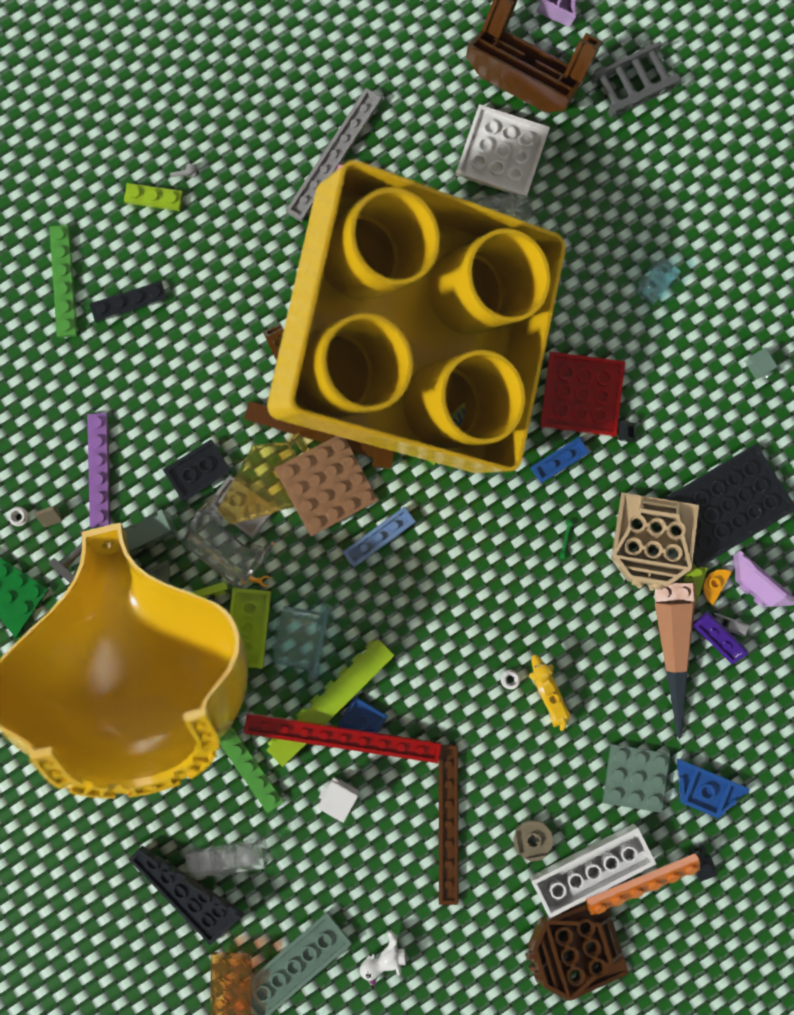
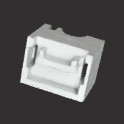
M334 776L329 785L325 784L318 798L321 801L317 808L344 823L358 797L359 790Z

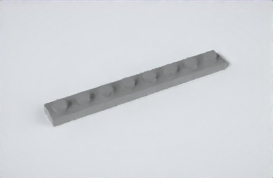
M365 88L287 207V214L303 222L312 208L317 186L337 170L338 164H341L382 101V97Z

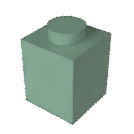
M766 347L744 361L756 380L761 377L763 379L770 377L774 374L772 370L778 367Z

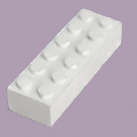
M633 823L529 876L549 918H552L585 901L587 898L599 894L656 865V862L639 828Z

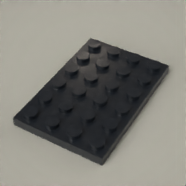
M757 444L752 445L663 498L665 500L699 505L693 562L698 568L794 511L792 499ZM672 527V528L674 529V531L676 532L677 536H679V535H680V530H679V528H677V527Z

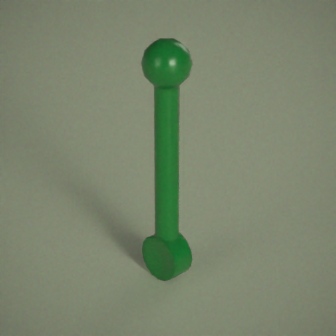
M571 519L566 521L567 529L560 553V558L562 559L565 557L570 528L574 523Z

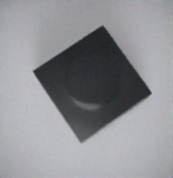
M619 421L618 440L628 443L636 442V423Z

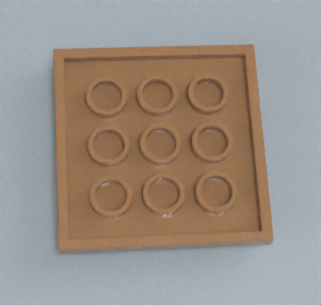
M335 436L274 468L310 537L378 501L346 438Z

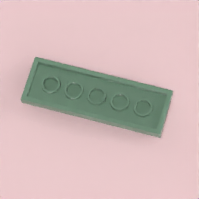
M326 911L240 985L235 992L253 1015H270L352 944V941Z

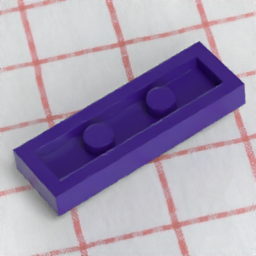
M709 612L693 621V627L731 664H734L748 654V650Z

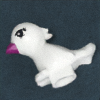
M392 931L388 932L389 944L382 951L379 958H375L374 954L372 956L369 955L360 966L361 977L368 980L374 986L382 972L396 969L397 975H400L401 966L406 965L405 949H398V936Z

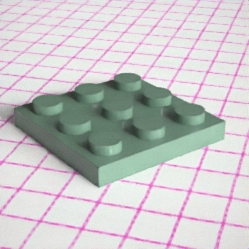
M610 744L602 802L662 813L670 754Z

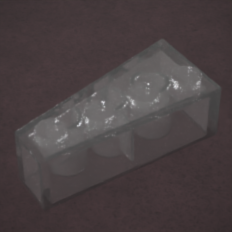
M265 837L190 850L185 854L188 876L195 878V880H202L212 875L219 877L227 873L265 869L269 862Z

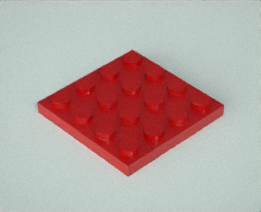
M550 351L540 427L616 437L626 361Z

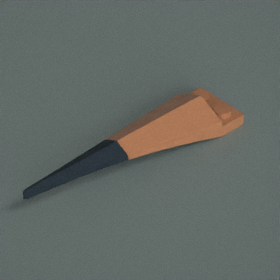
M674 582L667 588L663 587V590L655 589V609L678 739L682 737L687 671L696 605L695 582Z

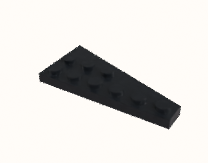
M143 845L128 859L209 945L216 941L245 914V912Z

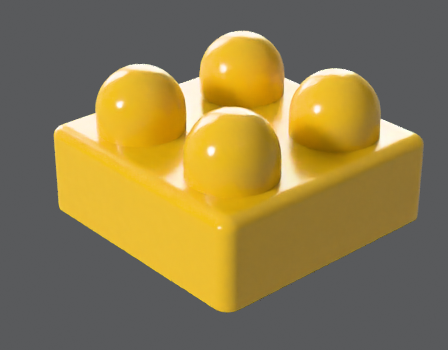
M356 160L346 162L316 188L268 398L267 408L270 415L280 421L472 473L516 470L522 462L565 256L566 245L563 238L555 232ZM465 403V416L458 428L450 416Z

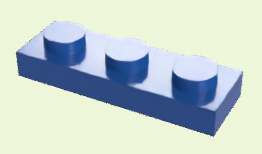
M580 437L533 465L531 470L541 484L590 452Z

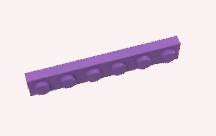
M106 413L87 414L90 528H99L111 524L108 414Z

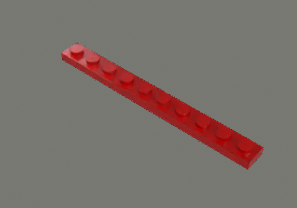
M247 713L243 734L431 763H438L441 750L440 742Z

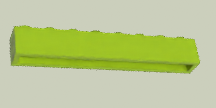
M372 639L365 646L367 650L362 655L358 653L351 660L353 664L349 668L345 666L337 674L339 678L335 682L331 680L323 688L325 692L321 696L317 694L310 701L312 705L307 710L303 708L296 715L297 720L325 725L395 655L379 639L376 641ZM272 738L267 743L270 746L267 751L283 767L306 743Z

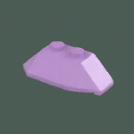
M736 551L733 554L735 581L740 585L739 589L745 594L750 593L754 597L753 600L761 607L794 605V596L742 551Z

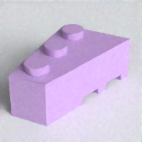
M540 0L536 12L570 27L576 18V0Z

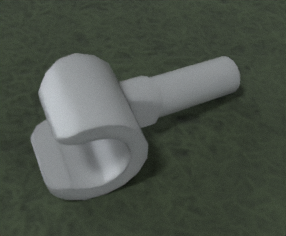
M187 164L186 170L171 172L170 176L194 178L197 168L194 164Z

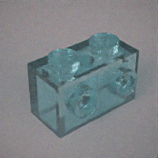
M664 258L659 263L655 260L648 269L651 273L647 277L643 275L637 283L639 288L636 292L653 305L681 272Z

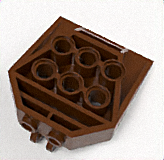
M586 901L552 918H549L548 915L541 917L528 942L529 951L525 953L526 959L531 962L528 967L530 972H533L536 982L568 1001L579 998L629 974L609 908L601 914L591 915ZM586 922V929L584 931H581L580 927L582 923ZM564 930V937L562 939H559L558 935L560 931ZM592 942V948L587 951V944ZM571 950V955L565 959V952ZM598 962V968L593 970V964ZM577 970L576 976L570 978L571 972Z

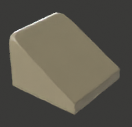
M51 506L35 512V516L44 527L62 521L59 509Z

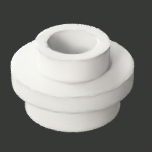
M16 507L9 513V521L14 526H23L28 521V512L24 508ZM21 514L22 519L18 521L17 515Z
M506 670L501 675V683L507 689H514L520 683V676L514 670ZM508 676H513L514 681L512 683L507 682Z

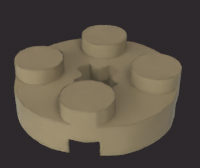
M528 820L516 827L513 843L516 851L523 858L529 861H539L544 859L550 852V849H552L553 836L543 822ZM532 835L539 839L535 842L536 845L534 846L530 842L528 843V839Z

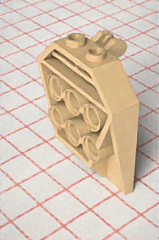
M621 493L611 560L627 581L632 582V585L640 589L644 584H647L649 590H663V587L667 588L692 570L699 505ZM632 521H639L642 528H633ZM658 524L661 527V532H654L651 525ZM672 527L679 528V536H675L672 534ZM628 544H636L638 546V551L631 552L628 548ZM648 547H655L658 551L657 555H650ZM668 550L676 551L677 558H670L667 553Z

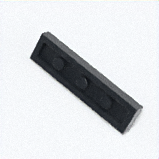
M158 281L89 304L94 320L98 323L167 301L168 298L163 282Z

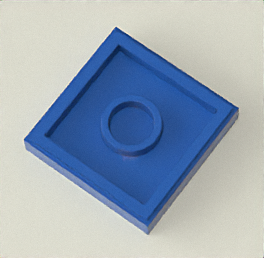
M354 696L337 727L378 733L388 715Z

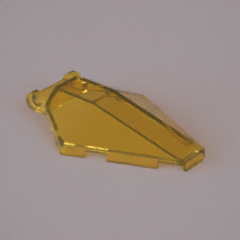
M299 432L284 442L255 444L251 446L218 508L219 513L229 525L294 507L274 468L298 456L291 447L294 443L303 453L310 450L301 439L302 436Z

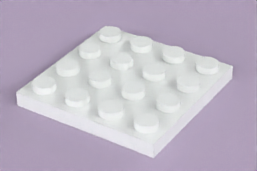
M479 104L455 176L527 198L550 127Z

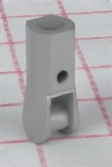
M714 613L715 618L720 623H722L723 619L727 620L725 628L729 632L742 637L746 635L749 627L748 624Z

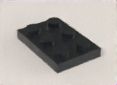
M212 439L163 469L183 502H186L232 473V470Z

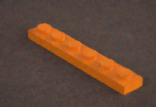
M694 853L586 899L588 910L591 915L601 914L610 907L620 906L629 899L639 898L644 893L658 890L667 883H675L684 876L694 875L700 870L699 858Z

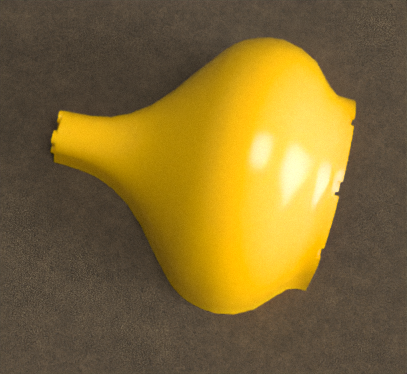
M121 522L83 531L80 565L74 580L65 594L0 659V731L15 747L30 756V761L50 784L59 789L63 787L68 788L71 794L91 798L112 799L116 798L117 794H128V797H136L178 786L181 784L180 780L187 777L189 779L194 778L214 761L217 756L216 751L219 749V739L231 727L243 703L247 690L248 660L241 635L230 614L220 605L185 590L165 584L148 575L137 566L130 556L127 535Z

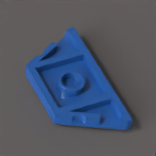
M677 759L680 802L719 819L726 813L728 808L734 806L737 800L750 790L726 778Z

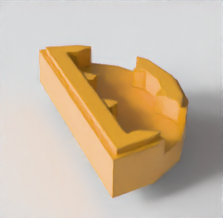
M725 569L715 570L705 577L702 586L705 600L711 605H714L731 571Z

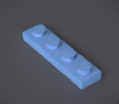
M403 507L344 550L343 554L355 568L416 521L407 509Z

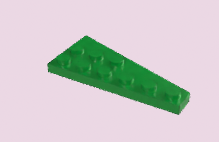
M0 557V619L12 635L18 638L50 589Z

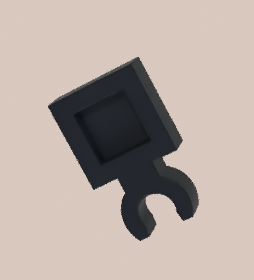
M699 843L700 852L696 853L699 858L700 870L697 871L696 876L698 881L702 882L718 876L712 857L710 855L705 856L706 848L703 844ZM689 847L691 855L694 854V849Z

